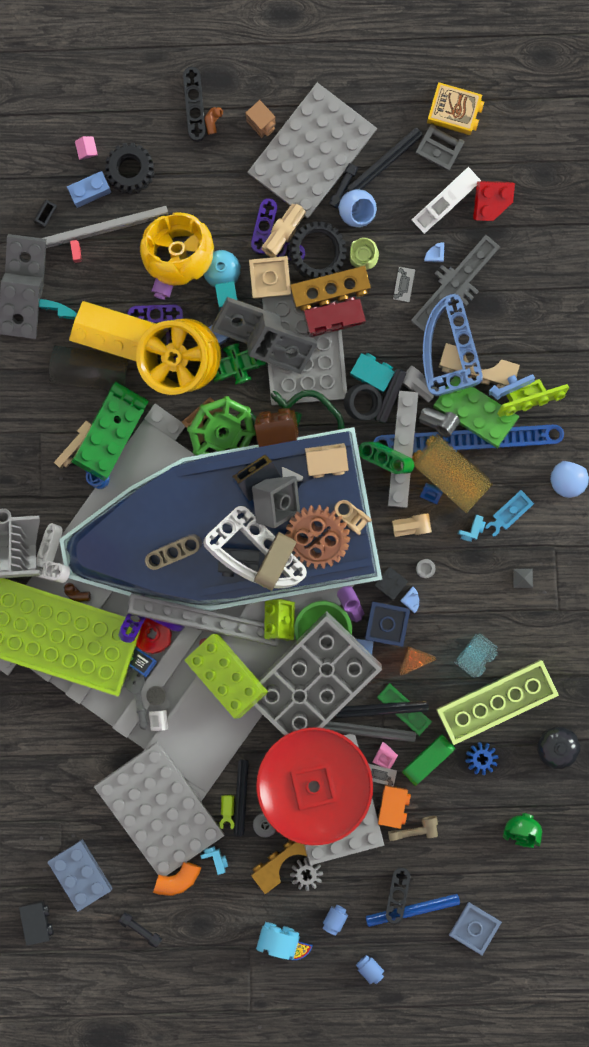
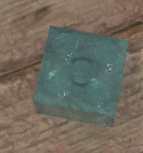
M476 633L454 661V664L472 678L480 677L486 670L484 665L487 661L492 662L497 656L498 652L496 650L498 647L482 634Z

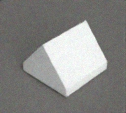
M167 710L149 712L151 731L168 730Z

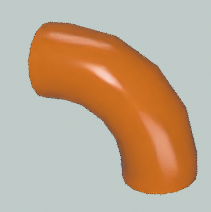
M183 862L177 874L170 877L159 874L153 893L167 896L183 893L194 884L201 871V867L190 862Z

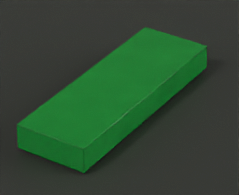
M390 683L377 696L383 704L410 702ZM422 712L396 714L419 736L432 723Z

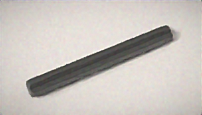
M329 721L323 727L343 734L408 742L416 741V732L332 721Z

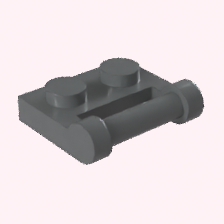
M431 123L415 154L449 171L465 141L446 134ZM434 135L455 146V149L451 150L430 138Z

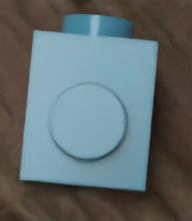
M479 515L474 516L470 533L458 530L457 534L461 535L460 539L472 542V539L476 540L479 532L483 533L485 527L483 517Z
M209 847L204 850V853H201V859L213 856L218 875L226 872L225 868L228 867L226 856L221 855L220 848Z

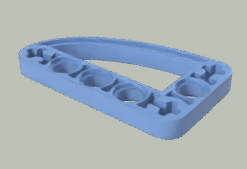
M456 294L448 295L436 304L425 328L423 340L424 372L428 390L434 396H441L478 385L483 379L463 301ZM452 299H455L456 302L459 301V303L456 304L458 312L456 313L454 312V308L452 307V305L449 306V304L452 303ZM446 309L463 369L434 378L432 367L433 333L439 316ZM456 317L464 318L462 326L454 325ZM461 335L469 336L467 344L462 345L459 343ZM466 353L474 354L472 362L467 363L464 361ZM477 364V367L473 368L479 376L476 377L477 380L473 381L472 378H469L472 375L470 368L466 370V367H472ZM457 376L461 379L458 386L450 384L452 377ZM446 379L449 389H446L445 385L439 387L437 392L435 389H432L435 386V382L442 385L445 384L443 380Z

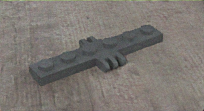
M485 235L455 270L451 267L447 269L441 265L439 268L444 274L442 275L439 271L434 273L439 278L438 283L441 286L411 319V322L425 333L426 324L433 308L441 299L451 294L460 296L463 304L467 306L469 303L464 297L466 296L469 300L474 298L469 291L471 290L475 295L479 292L470 284V281L498 251L500 246Z

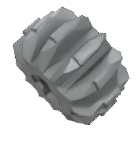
M307 857L304 858V864L298 859L297 864L299 867L292 865V869L297 871L290 873L291 877H297L292 883L297 884L300 882L298 889H302L303 884L306 885V891H309V884L315 889L317 886L314 881L318 883L322 881L319 877H316L323 875V871H316L321 865H309ZM306 869L310 870V875H312L310 878L307 876V879L303 878L302 873L303 870L306 872Z

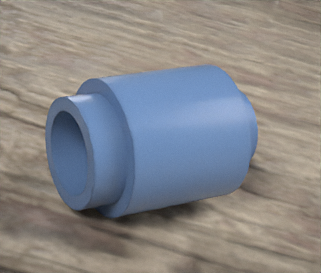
M339 905L331 906L323 922V929L330 934L337 935L348 917V914L345 913L346 909Z
M365 955L356 964L359 973L370 984L373 982L377 984L384 977L382 975L384 970L372 957L369 958L368 955Z

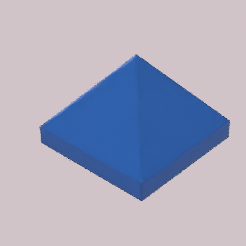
M426 483L420 497L437 504L444 490L436 485Z

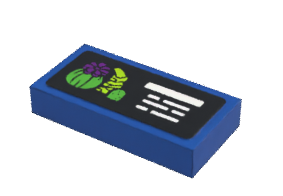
M135 646L129 667L147 677L157 661Z

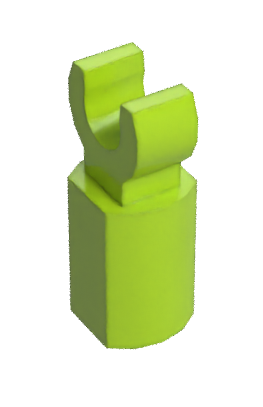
M221 795V815H223V819L220 821L221 829H223L225 821L230 822L231 829L234 828V821L231 818L234 815L233 795Z

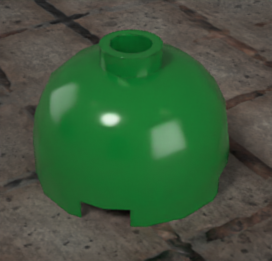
M523 813L522 816L512 817L506 823L503 838L507 841L511 838L516 841V845L534 848V844L540 847L542 828L533 819L532 815Z

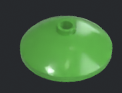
M316 601L310 603L299 612L295 620L294 634L296 641L326 611L352 635L350 617L341 606L334 602Z

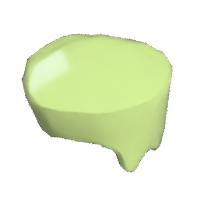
M359 238L353 241L350 249L351 265L356 268L365 266L366 270L373 268L379 257V251L375 242L368 238Z

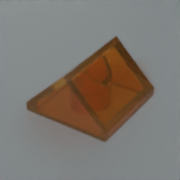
M407 646L398 673L402 676L437 659L433 655Z

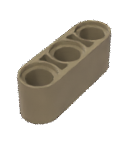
M278 532L254 578V582L272 591L297 541Z
M191 534L157 548L146 556V566L156 570L190 556L201 548L202 541L199 536ZM189 539L196 542V549H190L187 546ZM170 547H175L178 550L177 557L169 554ZM152 555H157L160 558L159 564L152 563Z

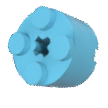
M265 922L264 926H262L256 949L260 952H263L265 949L268 950V955L293 960L300 936L292 928L283 926V929L273 923Z

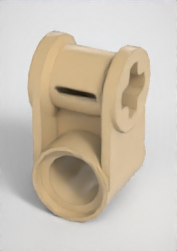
M347 500L339 501L334 506L335 515L337 517L342 516L341 520L347 522V526L357 535H360L363 527L372 521L364 512L357 509ZM340 504L348 506L349 511L346 515L339 513L338 507Z

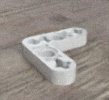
M51 523L45 530L36 557V569L40 571V576L36 577L64 583L69 578L70 568L53 562L60 542L59 539L62 536L61 526Z

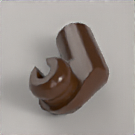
M73 583L65 584L64 592L69 599L77 602L91 601L90 592H80Z

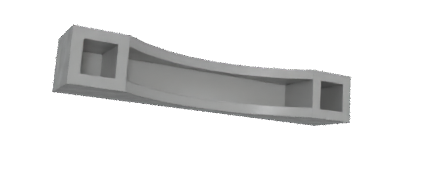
M399 391L394 450L412 459L418 392ZM391 472L388 507L407 508L411 473L394 474Z

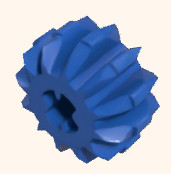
M478 742V749L472 745L471 749L474 752H466L467 755L472 757L465 759V762H473L468 768L471 770L476 767L474 770L475 774H478L481 769L482 775H486V768L489 772H493L490 765L497 766V763L492 761V759H497L498 755H491L495 752V748H491L488 751V743L482 749V743ZM479 754L487 757V760H484L485 763L481 764L480 761H477V757H480Z

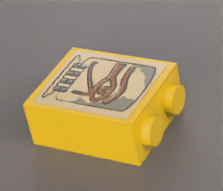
M438 82L427 123L471 135L472 130L476 131L478 126L477 112L481 113L484 101H481L482 95Z

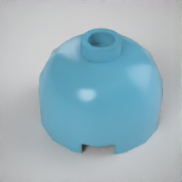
M226 250L215 251L212 263L204 274L205 280L213 287H215V284L232 281L235 284L240 275L239 261L232 253Z

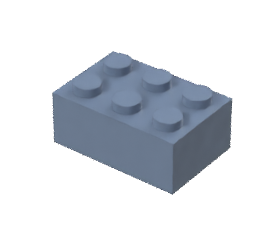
M83 839L48 861L49 866L77 912L113 889Z

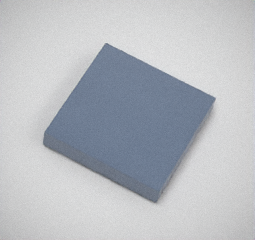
M468 902L450 931L449 936L483 955L502 922Z

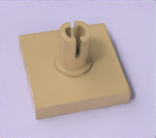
M287 256L249 260L253 299L291 295Z

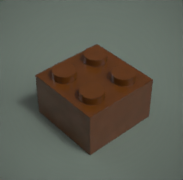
M283 408L278 410L277 413L265 411L259 413V416L256 417L254 426L259 447L296 441L298 439L299 431L295 410Z

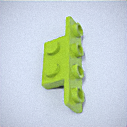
M535 380V382L507 394L509 402L503 404L497 414L499 417L504 415L511 416L520 410L527 411L536 405L543 406L549 401L561 400L566 396L565 394L569 386L566 384L546 391L541 380Z

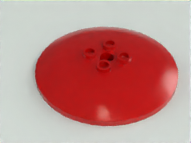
M304 728L285 735L268 750L258 770L256 792L263 815L278 833L296 843L317 846L339 841L352 833L361 824L371 804L373 779L365 756L350 739L338 732L325 728ZM311 781H315L319 785V789L315 793L311 792L308 788Z

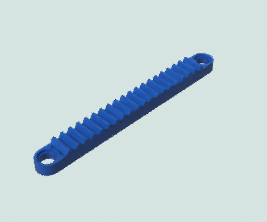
M558 425L512 427L498 448L558 444L564 438V431ZM556 429L559 432L557 440L550 439V430ZM469 430L453 431L450 437L447 438L438 432L414 433L413 453L496 448ZM381 435L376 437L373 442L385 440L388 447L394 449L395 435Z

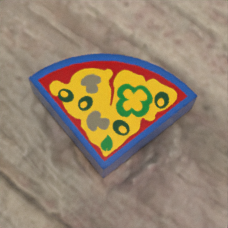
M298 941L293 960H299L307 956L313 945Z

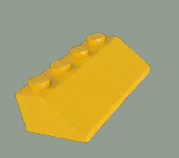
M82 301L69 341L136 361L137 346L141 337L156 323Z

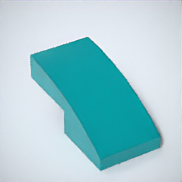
M40 299L39 307L45 310H58L59 318L75 319L77 316L75 311L65 305Z

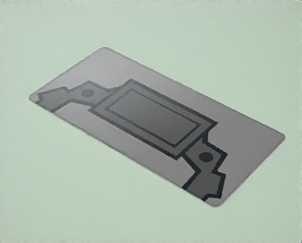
M399 267L394 300L410 302L415 269Z
M369 764L373 782L394 786L397 770Z

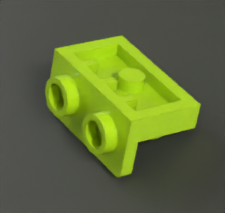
M282 599L265 601L264 638L286 641L294 640L295 602Z

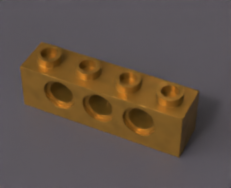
M365 266L290 285L296 310L300 309L301 311L312 308L313 305L317 304L320 307L325 306L330 301L336 299L338 302H341L355 294L356 297L367 295V291L371 289ZM351 280L354 282L355 287L347 289L344 283ZM333 285L336 288V292L328 294L325 288ZM315 290L318 296L315 299H310L307 296V292Z

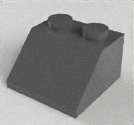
M296 476L265 479L252 487L257 524L276 528L291 519V517H294L297 511L300 513Z

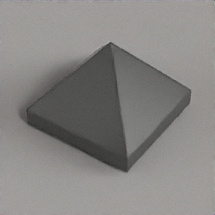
M513 569V588H533V569Z

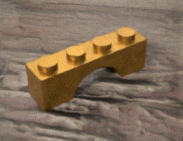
M289 840L283 845L285 849L279 853L277 851L273 852L267 857L269 861L265 864L259 863L252 869L254 872L251 876L264 894L281 883L279 870L282 863L288 857L293 855L307 856L304 844Z

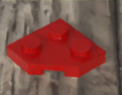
M477 181L473 219L494 221L513 203L515 183Z

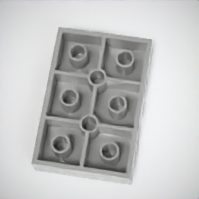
M326 611L258 678L268 693L254 707L284 735L304 728H323L382 670V664Z

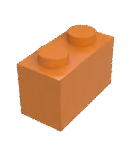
M384 785L378 816L379 825L401 829L402 824L405 825L407 813H404L405 805L409 806L411 794H407V789Z

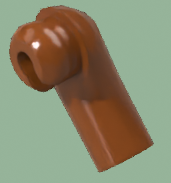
M220 107L211 108L205 116L204 120L208 135L217 133L215 122L223 115V110Z

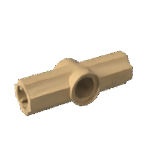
M292 203L282 219L279 218L276 221L270 236L262 246V250L267 256L276 257L285 243L291 240L296 232V227L306 214L302 206Z

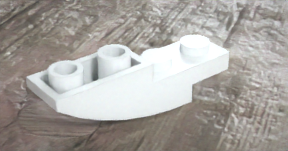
M468 167L424 207L412 221L425 234L477 186V181L481 180Z

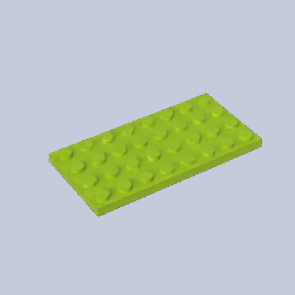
M0 578V659L119 697L140 631L133 642H123L118 634L126 617ZM131 627L128 628L126 634L129 635L131 633Z

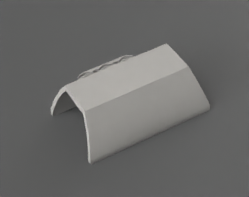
M0 509V578L40 576V571L36 569V540L40 523L39 516L12 517L9 510Z

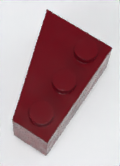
M355 297L345 299L342 303L332 302L323 307H313L304 310V319L310 338L362 325L366 322L360 299L355 300Z

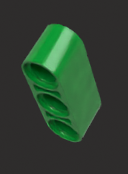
M364 442L359 446L361 458L394 474H408L414 469V461L410 457L379 442Z
M441 734L406 766L402 773L416 786L455 750V747Z

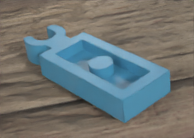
M520 490L493 515L496 521L489 522L485 528L488 529L490 526H494L496 530L492 536H496L501 526L506 530L534 503Z

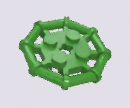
M224 396L223 399L205 405L201 404L191 425L187 427L194 449L193 454L195 456L208 454L210 452L206 451V449L209 447L216 450V452L225 451L228 448L247 447L253 436H256L250 414L251 409L248 406L245 407L231 400L229 396ZM223 407L222 412H215L213 413V415H211L209 412L211 410ZM229 407L240 413L237 416L230 414ZM206 414L208 419L203 428L198 427ZM243 419L245 421L246 430H242L240 426V421ZM225 427L226 433L219 436L218 431ZM197 433L202 434L205 442L202 445L199 443ZM245 436L239 447H237V444L241 437Z

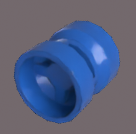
M89 472L86 473L87 482L96 489H104L109 484V477L103 481Z

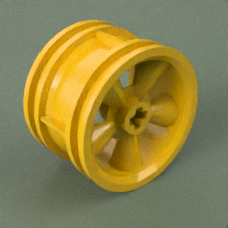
M194 319L169 320L151 326L141 337L136 351V363L143 380L152 389L168 395L182 394L206 386L215 377L221 361L220 345L215 334L205 324ZM171 330L172 343L165 345L161 339ZM187 333L195 339L198 346L187 350L182 345ZM157 354L161 355V364L158 363ZM189 360L201 362L195 377L186 368ZM169 370L177 372L179 384L167 378Z

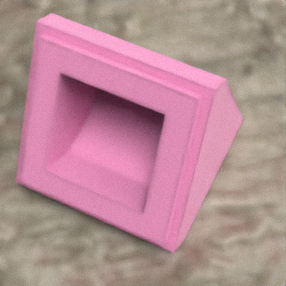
M83 136L75 141L79 160L98 156L94 137Z

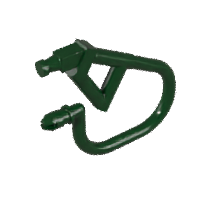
M304 390L298 392L287 402L278 392H271L272 399L282 408H291L303 397H314L321 401L335 416L338 423L337 430L344 429L345 427L341 413L323 394L317 391ZM251 411L252 422L255 425L256 416ZM295 412L297 426H299L302 414Z

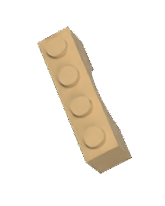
M447 343L439 363V368H442L444 373L448 374L463 369L457 347ZM464 355V361L469 363L466 355ZM501 360L493 368L481 369L483 373L481 384L489 385L493 383L499 389L509 385L507 379L510 376H517L520 365ZM474 366L466 367V370L470 368L472 375L469 376V378H476L477 376H479V374L475 373L473 368Z

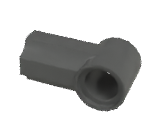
M424 407L419 417L420 423L436 429L440 435L446 438L450 437L460 423V419L454 413L446 412L444 414L429 407Z

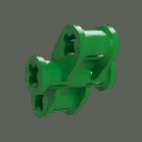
M239 343L223 348L227 357L220 361L219 369L221 374L218 371L213 380L214 382H219L234 376L236 379L235 385L248 382L252 379L248 376L247 371L266 365V362L258 359L256 362L255 358L249 356L248 350L240 352Z

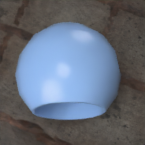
M351 190L344 194L339 203L341 218L346 224L353 227L368 225L375 217L377 211L374 198L365 190Z
M562 461L554 467L550 480L557 494L566 498H572L585 491L588 486L589 476L584 467L572 462Z

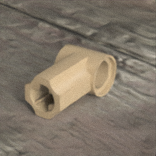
M429 513L392 521L395 537L432 532Z

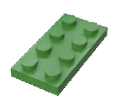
M454 376L450 384L458 386L461 379ZM473 386L441 395L433 407L444 414L446 412L454 413L460 419L459 424L497 449L519 419V416L515 413L511 416L504 415L499 417L497 413L502 405Z

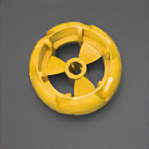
M175 212L172 215L161 216L155 219L145 229L140 243V254L146 270L151 276L167 285H184L193 279H199L209 269L213 259L214 244L208 227L201 223L197 217L188 213ZM177 236H189L184 243L181 241L173 242L172 240ZM159 246L169 247L171 259L168 262L161 261L156 256ZM187 251L195 253L188 257Z

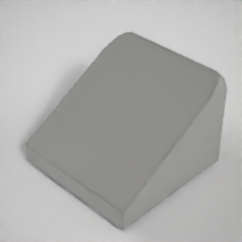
M282 467V477L296 476L297 482L303 481V476Z

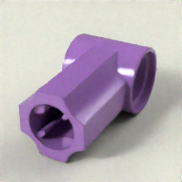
M351 586L342 587L337 592V597L349 615L350 620L355 622L362 620L364 611L355 591Z

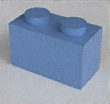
M102 171L67 186L77 208L112 193Z

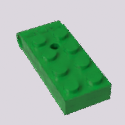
M115 381L71 463L105 481L115 466L149 400ZM114 418H116L119 423H115Z

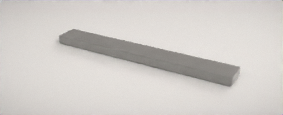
M167 206L42 239H47L46 248L69 243L73 240H80L153 221L161 216H169Z
M130 595L127 614L270 646H278L279 639L264 638V623L141 595Z

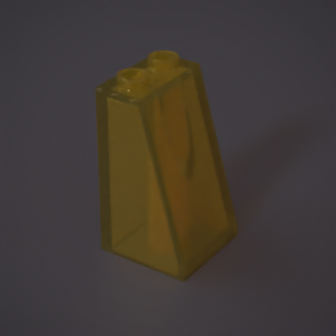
M438 433L435 436L431 435L425 442V448L422 451L419 449L413 455L414 466L467 513L493 484L482 471Z

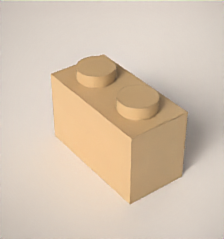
M344 443L305 448L309 476L320 478L328 473L341 475L344 474V471H349Z

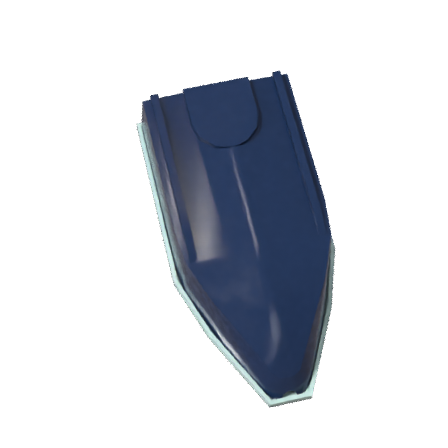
M355 428L298 437L296 441L259 447L258 445L191 456L176 461L132 485L59 539L63 563L70 568L69 578L128 596L131 594L145 595L149 598L210 611L382 580L372 521L363 527L360 535H357L346 525L344 529L350 530L347 535L350 537V541L347 543L349 547L348 550H344L346 552L345 556H340L339 562L334 560L333 566L326 563L324 569L321 564H318L317 569H315L314 563L307 567V561L304 560L302 564L306 568L307 573L300 583L289 588H273L272 591L246 578H242V576L234 573V577L222 576V573L218 572L219 560L204 547L203 543L205 537L236 507L244 506L255 516L254 500L248 501L232 476L265 454L273 462L281 477L282 467L303 476V481L297 482L300 513L302 508L309 511L310 505L314 507V510H317L318 505H321L322 511L329 507L328 512L332 513L337 502L347 500L371 518ZM345 444L349 471H344V474L341 475L328 473L320 478L309 476L305 448ZM340 504L338 511L341 515H346L349 508L346 504ZM238 514L237 518H243L244 514ZM249 519L244 526L246 527L251 520ZM289 519L276 528L265 527L276 537L278 532L285 535L288 531L286 527L291 523ZM314 521L316 526H323L321 522ZM222 525L223 532L227 534L232 533L230 525ZM254 525L250 526V532L253 535H258L260 532L259 528ZM328 526L327 528H325L324 531L318 537L321 538L322 534L331 527ZM240 530L221 547L259 550ZM299 533L302 538H308L305 533ZM191 534L199 536L202 541L201 548L190 556L156 570L146 566V556L157 548ZM219 534L213 540L211 539V545L216 544L220 538ZM327 536L329 540L336 541L335 537ZM189 539L187 541V546L190 549H196L197 545L194 540ZM265 540L264 546L269 549L272 541ZM310 542L309 544L305 545V547H306V548L309 547L312 542ZM170 547L169 554L177 557L178 550L175 547ZM313 548L315 552L321 553L319 548ZM261 551L259 554V568L265 558ZM152 555L151 561L157 565L160 563V558L157 555ZM291 562L290 565L286 568L289 569L293 565V563ZM297 569L293 575L296 577L300 571ZM281 573L279 578L287 577L283 573Z

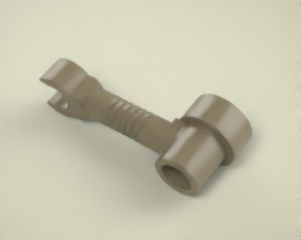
M437 816L422 818L423 827L388 831L389 840L395 841L426 834L427 838H435L438 836Z

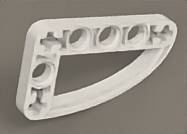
M238 506L205 537L203 543L204 547L222 564L238 575L254 582L257 572L235 560L221 547L240 530L266 556L269 549L265 548L264 541L270 540L273 542L275 536L264 525L257 524L256 517L246 507ZM243 513V518L238 519V514ZM250 519L251 522L245 527L244 524ZM222 525H230L232 533L227 534L223 532ZM250 526H257L260 531L259 534L253 535L250 532ZM219 534L220 538L216 544L211 545V539L213 540ZM292 553L282 571L287 578H279L274 588H289L297 585L305 578L306 568ZM292 562L293 565L289 569H287L286 567H288ZM298 569L300 573L295 577L293 573Z

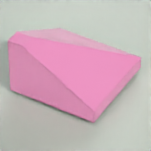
M382 742L372 762L381 767L391 769L398 755L386 743Z

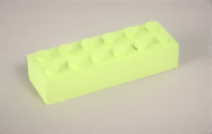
M538 660L437 708L436 711L451 743L455 745L559 695L543 661Z

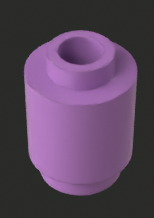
M156 278L152 288V292L155 293L154 297L165 300V297L169 298L174 285L164 284Z

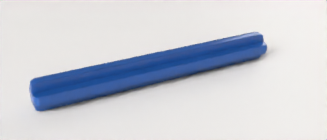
M454 894L405 906L403 918L459 905V896ZM394 909L393 913H389V916L392 917V920H395L396 917H400V915L397 914V909ZM386 911L366 916L367 925L370 927L388 922Z

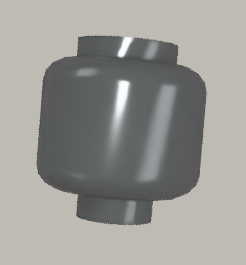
M260 812L256 815L253 821L255 833L264 838L274 835L276 830L269 824L263 813Z

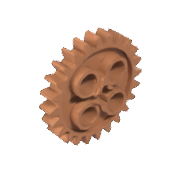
M310 505L309 511L302 508L301 513L298 511L295 513V518L291 517L289 521L291 524H288L286 527L288 531L285 535L297 541L293 549L295 551L294 556L296 558L299 556L301 563L304 560L307 561V567L311 563H314L315 569H317L318 564H321L323 569L326 567V563L333 566L334 560L339 562L340 556H345L346 552L344 550H348L349 545L347 543H349L350 537L347 535L350 530L344 529L347 522L341 523L342 516L336 518V511L334 510L332 513H329V507H326L324 511L321 510V505H318L317 510H314L312 505ZM314 521L321 522L323 526H316ZM328 526L331 527L322 534L321 538L318 537L324 531L325 528H327ZM299 533H305L308 538H302ZM327 536L335 537L336 541L329 540ZM310 542H312L309 547H307V548L305 547V545H307V544H309ZM313 548H319L321 553L315 552Z

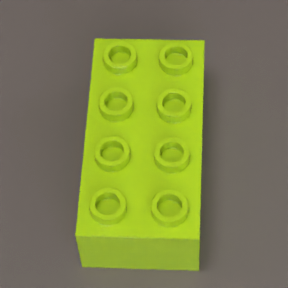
M211 634L184 660L234 719L241 718L268 693L265 687L219 634Z

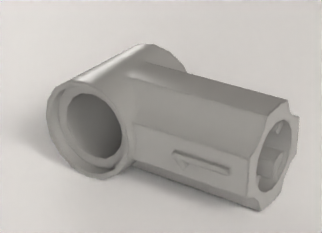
M410 366L406 371L402 384L409 390L418 392V395L429 403L434 395L428 390L424 375L415 367ZM432 387V389H435L436 392L439 391L437 387Z

